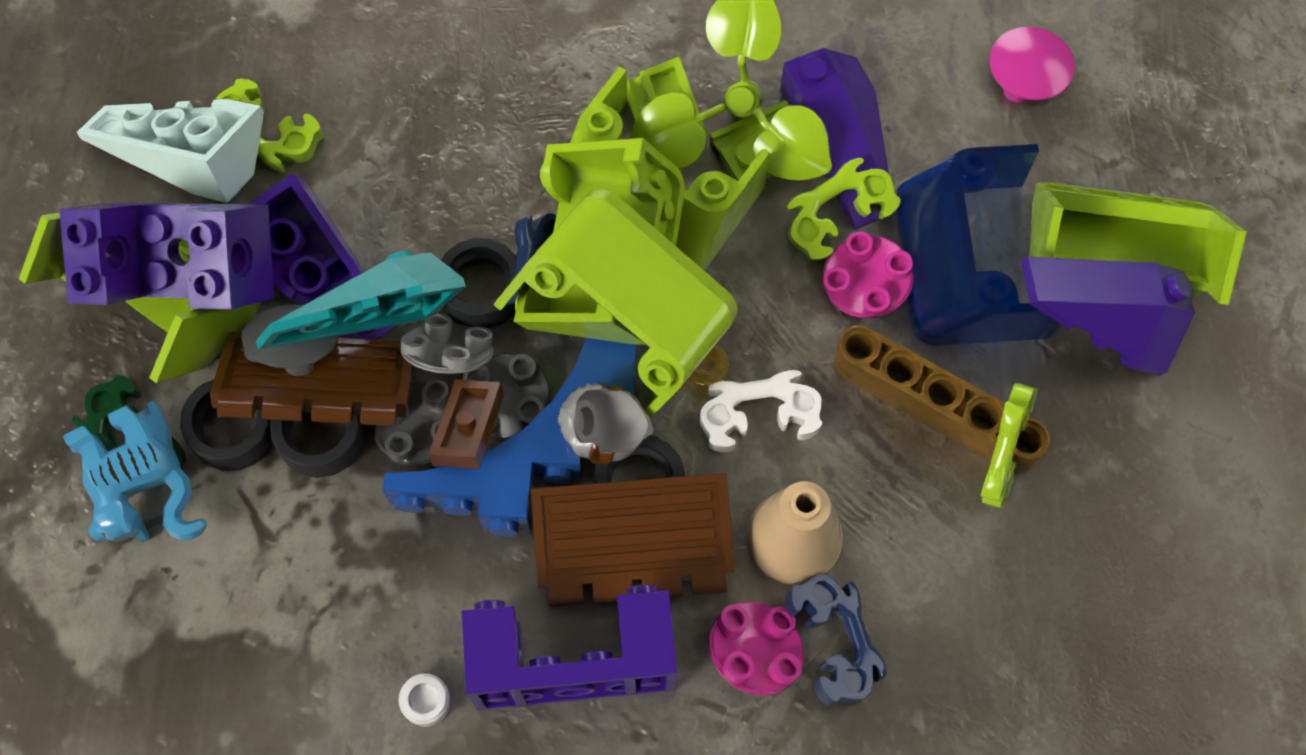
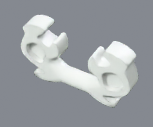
M798 370L783 371L769 379L744 383L718 381L709 385L708 395L717 397L708 401L701 409L700 426L709 439V448L720 453L731 452L735 449L736 442L728 437V435L733 431H737L744 438L748 427L745 413L735 411L734 407L743 401L774 397L783 400L785 403L779 406L777 412V421L780 429L786 431L789 422L800 424L802 426L799 428L796 437L798 440H806L814 437L821 430L822 421L819 418L821 396L812 387L796 384L800 382L802 375Z

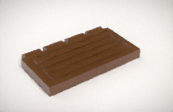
M228 332L210 392L212 408H217L218 417L253 419L256 410H262V419L303 421L305 412L311 413L312 422L351 424L353 415H360V423L364 425L395 426L397 417H407L414 365L402 356L400 351L401 341L338 338L334 349L327 356L315 362L314 369L310 373L294 376L289 374L285 368L271 367L260 362L248 360L244 356L242 332Z
M727 473L531 489L538 588L548 587L549 607L584 604L583 584H592L594 603L617 601V595L627 594V589L632 587V580H642V585L657 586V591L668 590L669 597L683 596L681 576H690L692 595L727 592L726 573L735 572Z

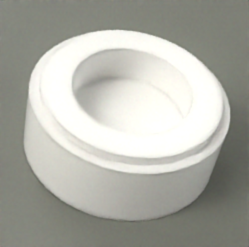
M418 674L411 677L403 685L399 694L401 712L411 723L417 726L428 727L439 723L445 718L451 706V695L448 687L439 677L432 674Z

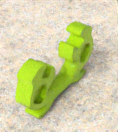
M236 79L233 86L221 92L215 99H230L259 105L263 112L265 111L260 98L262 96L258 85L249 79ZM304 114V126H295L291 116L285 117L277 127L281 136L278 141H266L260 137L257 156L267 167L279 173L285 172L281 161L291 163L307 162L313 157L318 141L324 138L318 121L313 116Z
M855 158L845 163L835 176L812 191L798 194L792 198L787 204L785 211L790 212L794 209H800V212L789 227L788 238L790 242L804 252L807 260L811 262L821 261L831 255L834 249L822 246L821 241L825 235L831 239L838 236L837 227L829 218L819 219L816 214L821 205L844 190L855 189L858 195L853 204L861 216L867 217L871 213L870 206L872 205L881 206L879 219L883 220L890 216L898 208L901 199L896 196L891 176L886 171L870 169L856 172V168L863 163L864 159Z
M1015 383L1009 400L1004 406L999 434L980 496H982L983 504L1002 509L1009 496L1015 477L1013 472L1017 464L1016 461H1012L1020 432L1025 431L1027 427L1030 412L1032 413L1038 388L1021 383Z

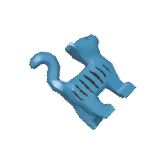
M155 401L147 403V407L137 414L128 406L108 414L111 425L116 430L123 431L125 435V444L111 451H108L102 441L96 435L91 434L85 426H81L63 435L71 451L82 456L83 485L94 503L93 520L88 528V532L95 541L111 540L119 542L132 537H137L142 542L149 540V533L141 516L128 501L131 496L163 484H167L172 489V493L163 508V526L169 535L179 540H192L202 535L207 528V522L204 519H196L189 522L182 519V512L192 494L190 481L180 468L179 459L173 449L171 428L161 406Z

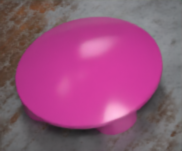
M1020 27L1006 32L993 45L989 58L993 77L1003 88L1005 97L1016 103L1025 100H1046L1064 93L1068 89L1075 71L1074 57L1068 45L1054 33L1037 27Z
M862 231L850 234L847 240L833 251L828 257L823 271L824 289L830 301L839 310L858 318H877L893 312L908 298L914 282L913 262L907 252L887 238L869 235Z
M740 602L725 607L713 623L709 635L710 654L719 673L731 685L749 694L767 696L786 690L800 676L804 664V646L801 636L795 627V616L791 617L785 607H772L760 602Z

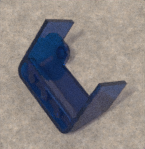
M1038 144L966 148L905 180L899 186L896 196L900 197L901 200L895 214L900 247L911 256L913 262L914 281L908 296V305L913 333L921 342L932 346L1050 339L1059 324L1057 321L1033 307L1030 303L1019 302L1017 287L1009 276L999 271H976L964 193L980 192L985 189L1022 187L1039 153Z

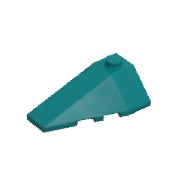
M410 250L399 251L389 255L385 259L386 261L269 324L255 342L258 350L424 321L427 316L436 314L466 285L462 276L431 252L413 255Z

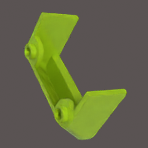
M619 66L584 110L578 120L570 143L619 140L623 133L621 116L628 108L627 70ZM764 148L760 150L739 181L725 173L709 171L698 176L689 189L684 190L676 247L704 271L765 188L770 152Z
M1038 182L1035 186L1032 201L1029 257L1158 263L1185 272L1193 289L1191 297H1198L1200 291L1208 292L1219 304L1229 305L1247 231L1215 207L1200 202Z
M596 189L589 192L577 204L493 304L501 311L526 283L536 292L548 298H559L565 295L574 284L578 285L650 347L638 364L641 380L653 391V394L643 407L649 419L681 388L727 332L737 316L736 301L724 287L619 196L605 189Z
M60 213L41 215L19 276V280L24 284L61 278L66 282ZM182 239L178 250L181 258L188 263L190 261L189 244ZM141 297L125 301L168 333L149 377L155 383L207 368L223 351L228 332H240L255 316L261 304L259 302L235 309L189 308V299Z

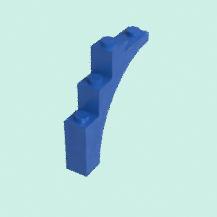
M586 338L572 373L553 401L524 429L497 447L486 451L480 469L439 467L426 471L385 473L383 493L389 504L394 505L396 510L406 513H420L424 511V507L443 508V512L447 514L465 516L470 515L472 510H478V517L482 528L489 529V533L496 536L512 537L518 535V531H530L532 517L531 489H534L535 477H542L543 481L552 484H567L571 482V479H582L584 457L576 455L573 448L565 441L563 434L560 432L561 426L558 424V416L562 403L567 400L571 392H575L579 386L584 387L588 383L592 386L595 383L599 384V382L610 386H623L625 390L634 396L638 345Z

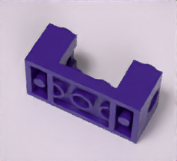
M101 203L59 209L68 303L109 305L141 297L189 299V308L235 309L274 299L268 205ZM182 239L189 244L190 261L188 263L179 254L178 247Z
M639 585L628 588L625 595H617L623 657L612 658V652L595 651L582 654L581 661L561 663L560 657L544 656L529 660V667H524L522 627L520 621H517L514 606H505V602L501 600H485L475 603L473 610H462L466 695L477 711L676 691L677 666L669 591H657V586Z

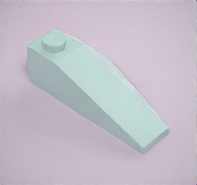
M230 99L213 100L211 107L193 108L190 101L177 102L174 108L154 110L151 103L106 105L81 127L77 134L81 140L193 195L228 203L254 175L264 112L259 105Z

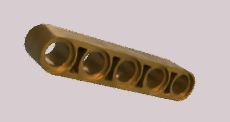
M853 326L841 335L834 357V367L841 377L991 461L999 434L1005 402L868 327ZM851 348L860 349L868 358L859 360L852 358L846 350ZM887 372H902L908 381L903 383L896 382L889 377ZM938 393L943 395L948 400L949 405L940 406L931 401L929 394ZM1030 416L1028 417L1025 431L1020 432L1018 439L1026 441L1031 446L1033 453H1024L1015 448L1012 461H1016L1017 464L1013 473H1026L1032 470L1050 445V436L1046 427ZM971 417H983L988 421L991 429L983 430L973 424Z

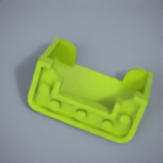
M644 138L547 144L544 163L540 169V180L549 195L559 202L554 231L589 192L596 189H605L619 196L676 246L684 200V180L678 167ZM528 284L522 288L517 296L514 322L526 329L633 345H646L576 284L559 298L545 297Z

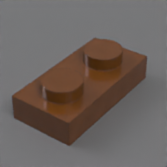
M455 379L429 451V457L433 466L480 469L504 396L500 382Z

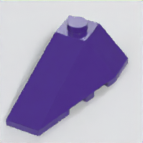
M821 48L784 62L780 92L784 100L788 101L789 106L802 105L814 111L821 118L827 130L832 162L831 170L825 174L827 180L835 176L845 163L855 158L864 159L863 163L856 168V172L881 169L889 174L876 91L859 60L850 55ZM855 189L844 190L836 197L854 230L881 220L879 219L880 205L870 206L871 213L867 217H863L857 212L853 204L858 195Z
M293 173L248 203L268 205L273 284L300 305H305L365 272L333 220L303 178ZM396 326L339 336L342 338L377 340Z
M1027 257L1021 260L1030 305L1068 329L1078 326L1092 335V345L1100 350L1108 347L1121 354L1120 363L1132 370L1159 376L1167 373L1195 314L1191 299L1193 293L1192 285L1184 271L1148 262Z

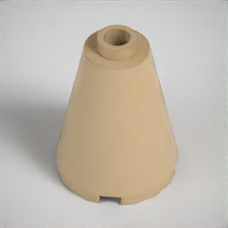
M801 481L769 496L756 507L748 523L747 541L753 562L766 576L783 584L807 582L817 574H826L834 566L841 553L843 532L839 518L825 490L815 483Z

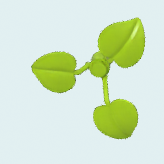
M717 0L707 16V38L714 50L725 57L738 55L741 80L728 88L725 94V102L695 115L692 99L684 93L672 92L656 97L638 115L633 125L630 139L644 138L678 168H682L695 162L705 148L706 133L699 124L700 122L726 110L737 117H747L754 114L766 131L761 133L754 141L753 152L755 157L762 148L770 152L768 173L788 180H809L827 174L832 168L828 133L821 118L807 107L790 105L778 110L770 123L764 115V110L760 107L763 101V92L756 82L750 80L746 57L756 61L767 60L775 53L781 41L782 23L775 1Z

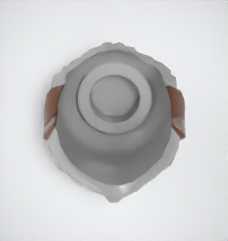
M599 382V384L595 383L593 386L588 383L584 387L579 386L575 392H571L567 400L562 403L558 416V424L561 426L560 432L563 434L565 441L573 448L576 455L589 458L592 463L610 464L613 461L628 458L644 439L653 434V426L649 416L642 408L638 399L625 390L623 386H610Z

